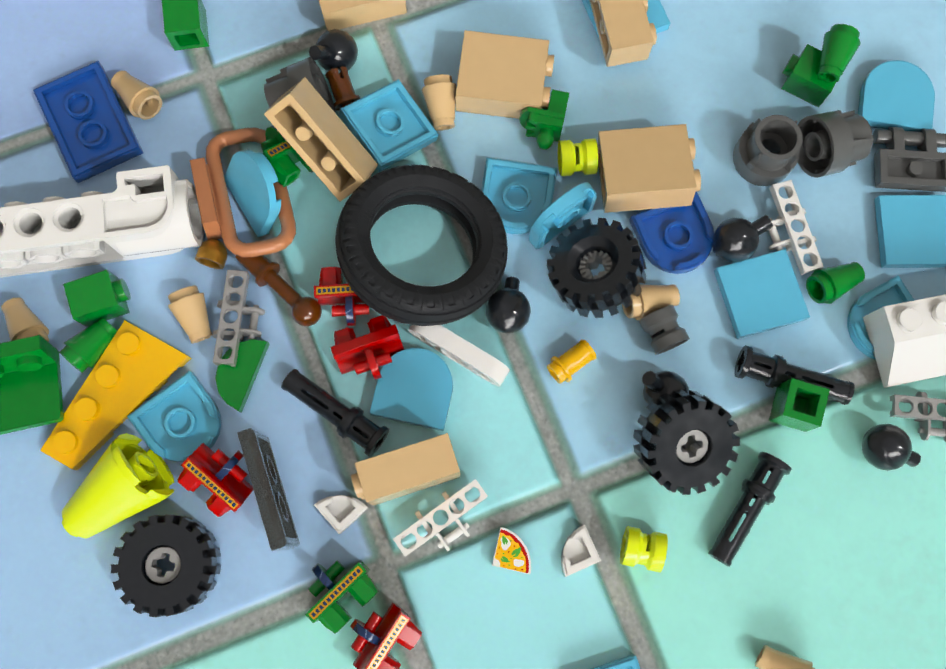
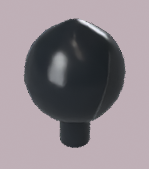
M333 29L323 33L316 45L310 47L309 56L313 60H317L325 70L329 71L334 68L340 70V67H347L350 70L357 60L358 48L354 38L346 31Z
M765 215L752 223L743 218L725 220L717 227L713 235V252L726 261L741 262L748 259L757 250L759 235L773 228L770 218Z
M516 277L506 278L505 287L496 291L486 304V317L489 324L495 330L502 333L517 332L529 321L531 313L530 303L527 297L519 291L520 281Z
M648 371L642 377L644 384L643 397L648 404L653 402L657 406L660 405L662 402L659 396L665 393L675 398L674 390L682 389L689 394V387L686 381L677 373L670 371L654 373Z
M879 424L868 430L863 437L862 453L866 460L878 469L895 470L904 464L915 467L921 461L920 454L912 451V443L909 436L898 426Z

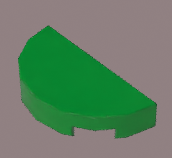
M252 339L240 342L236 367L223 364L217 367L215 379L219 394L226 404L241 413L270 345L268 341ZM232 348L226 351L222 359L230 358Z

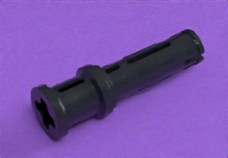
M746 345L741 349L735 365V377L743 379L747 376L765 382V386L771 388L778 387L781 383L794 378L830 389L828 399L844 405L849 404L854 394L855 386L853 382L787 364L783 356L776 354L773 357L753 352V348Z
M293 369L282 382L281 388L288 391L313 411L337 426L336 431L338 435L342 438L349 437L365 449L364 453L367 456L371 457L386 439L389 428L386 426L379 427L363 415L364 411L359 407H352L350 409L326 390L299 373L297 369Z
M766 452L759 453L758 459L760 461L750 479H745L741 484L743 486L741 489L744 493L726 521L712 549L708 552L711 557L726 566H731L733 558L749 534L764 505H770V503L774 502L776 488L783 476L789 475L792 470L784 461ZM770 471V476L768 477L766 483L763 484L762 481L764 477L766 476L767 472ZM752 498H754L755 502L751 507L749 506V503L752 500ZM745 513L746 517L744 521L742 522L733 540L730 542L729 538L732 532L737 526L742 515Z

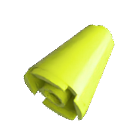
M125 433L116 437L62 509V525L64 529L72 536L90 538L167 499L175 490L169 488L174 483V477L162 457L155 454L151 449L146 452L137 444L142 439L137 436Z

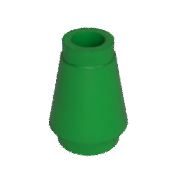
M835 24L830 28V31L824 34L819 72L817 74L821 80L830 83L838 82L861 44L859 40L860 32L853 26Z
M857 262L817 269L807 278L806 289L811 299L816 303L831 304L863 282L865 272Z
M101 318L97 323L95 322L65 341L64 344L66 346L59 353L78 371L83 373L88 367L92 369L117 330L104 318Z

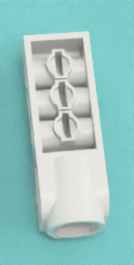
M165 165L117 172V189L112 193L104 194L98 191H88L82 193L81 197L66 199L51 196L44 198L43 202L30 204L18 201L8 202L4 204V207H0V278L171 255L180 252L184 248L201 246L204 238V227L196 190L188 179L180 180L170 166Z

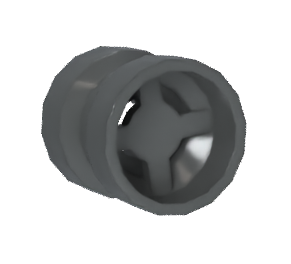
M673 305L654 311L639 321L643 330L648 332L652 338L651 346L655 355L671 350L690 339L686 330L679 326L677 322L678 314Z

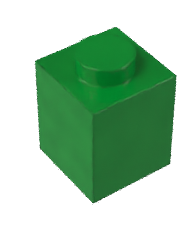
M162 0L164 33L173 49L177 51L209 47L206 9L202 0Z
M807 44L799 56L793 54L786 64L782 74L786 75L787 78L781 89L819 108L832 92L836 82H826L817 76L822 51Z
M109 270L63 284L72 318L86 327L91 326L95 322L97 323L101 318L107 321L130 313L126 302L131 299L128 286L123 279L117 278Z
M794 378L781 383L776 389L769 421L803 432L821 427L830 389Z

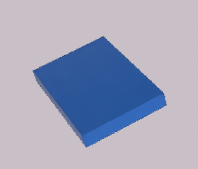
M99 61L33 90L69 171L77 183L144 153L111 86L109 78Z

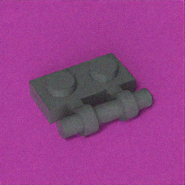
M893 126L889 127L888 130L875 129L873 143L885 144L888 148L879 149L874 154L875 188L946 192V153L937 152V147L946 148V133H936L934 129L922 128L920 132L904 131L902 127ZM905 145L917 146L920 151L905 150Z

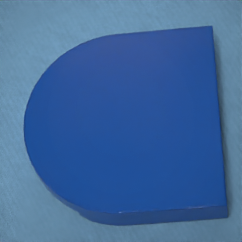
M697 191L691 206L648 209L632 215L629 219L645 256L655 267L662 271L681 274L695 270L703 264L712 250L714 228Z

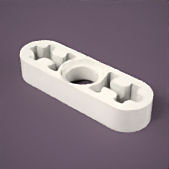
M411 325L408 329L414 337L493 385L500 387L510 371L504 363L442 325Z

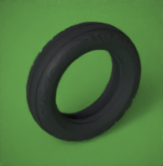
M404 165L377 173L362 183L352 193L338 219L335 245L339 266L347 283L366 305L379 314L397 322L416 326H434L451 323L470 315L493 295L503 277L507 263V237L502 219L496 211L497 209L490 199L473 183H469L462 176L453 172L450 173L442 168L427 165ZM417 204L439 209L453 217L467 233L472 246L471 267L460 278L440 286H419L405 282L385 269L376 257L370 238V231L373 225L383 214L403 205Z

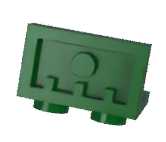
M40 335L0 343V435L63 421L59 351Z

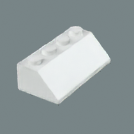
M946 294L884 306L863 317L869 340L873 345L874 357L884 388L946 375Z

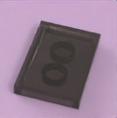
M252 428L237 432L271 551H286L298 547L300 542L269 438Z

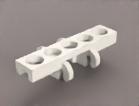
M792 180L773 184L769 189L779 216L773 221L770 218L773 228L769 229L773 244L769 246V249L780 251L785 247L787 251L792 250L801 275L822 269L824 266L815 244L817 241L816 237L811 234L804 215L806 210L801 207ZM779 188H785L788 199H784L779 195ZM791 204L793 210L786 212L785 205ZM794 220L800 221L803 224V231L795 232L791 228V222ZM785 223L790 238L781 241L776 227L782 226ZM805 254L810 255L813 266H808L804 263L803 257Z
M476 479L451 497L448 496L446 491L443 492L441 495L446 501L424 517L419 510L415 513L419 520L393 538L405 557L434 536H437L440 540L437 543L438 547L441 549L444 546L447 551L450 550L448 544L463 533L467 537L470 536L467 532L470 526L467 522L462 525L459 518L488 497ZM475 487L479 490L480 496L474 501L469 502L465 498V493ZM457 499H461L464 503V508L460 511L453 503ZM438 510H444L448 514V521L444 525H437L433 520V515ZM455 521L459 527L443 538L439 532ZM421 525L428 532L424 537L420 536L417 532V528ZM411 533L416 537V543L408 549L404 548L401 540Z

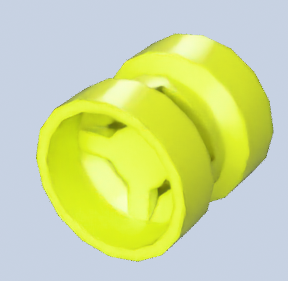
M595 138L583 139L581 143H573L571 140L558 141L557 156L560 176H572L574 172H583L585 175L597 174L598 147Z
M627 526L621 544L620 564L631 567L640 564L644 565L647 570L661 572L667 554V534L660 532L645 534L642 533L640 528Z

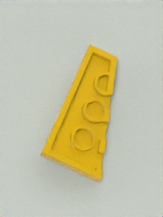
M124 320L66 409L63 421L57 423L40 451L73 470H79L114 435L113 432L126 419H129L127 417L129 414L138 409L151 394L158 392L168 382L167 379L192 358Z

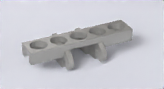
M227 270L223 300H219L217 303V307L221 309L218 330H214L212 337L216 338L213 357L215 365L220 366L223 364L236 367L240 341H243L244 337H249L252 340L262 335V332L257 330L259 316L264 315L265 310L259 308V305H254L253 307L246 305L250 277L248 271ZM235 276L243 278L242 285L238 288H233ZM231 294H239L240 301H232ZM229 311H235L238 314L237 320L233 323H227L224 320L225 314ZM242 314L251 315L249 329L240 328ZM223 347L232 348L230 358L221 359Z
M917 392L916 396L896 394L890 396V401H892L890 417L914 419V421L920 422L918 433H920L922 440H928L930 436H940L946 442V417L940 416L937 412L938 404L943 403L946 405V399L928 398L926 392ZM899 402L910 403V412H902L899 409ZM931 420L943 421V429L931 428Z

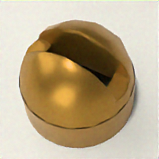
M208 239L198 248L195 260L210 268L223 269L228 255L226 247L217 239Z

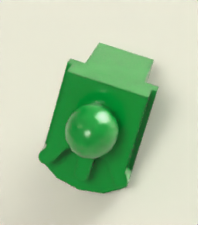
M552 89L548 110L526 107L520 114V124L527 129L526 136L536 137L537 145L542 150L549 149L554 141H560L569 98L568 92Z

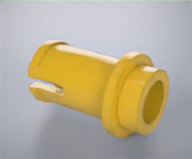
M581 339L561 356H553L551 363L547 365V369L559 384L563 381L570 382L572 380L571 375L590 361L595 360L597 356L586 340Z

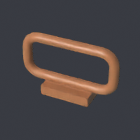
M243 128L220 133L209 141L206 147L205 158L190 160L201 220L207 239L222 238L229 251L243 258L257 257L284 250L292 243L296 235V223L287 186L283 187L279 182L273 183L276 200L281 199V209L278 214L281 224L280 234L271 239L251 243L242 242L237 237L220 152L224 147L246 142L261 144L266 141L265 130L259 128Z

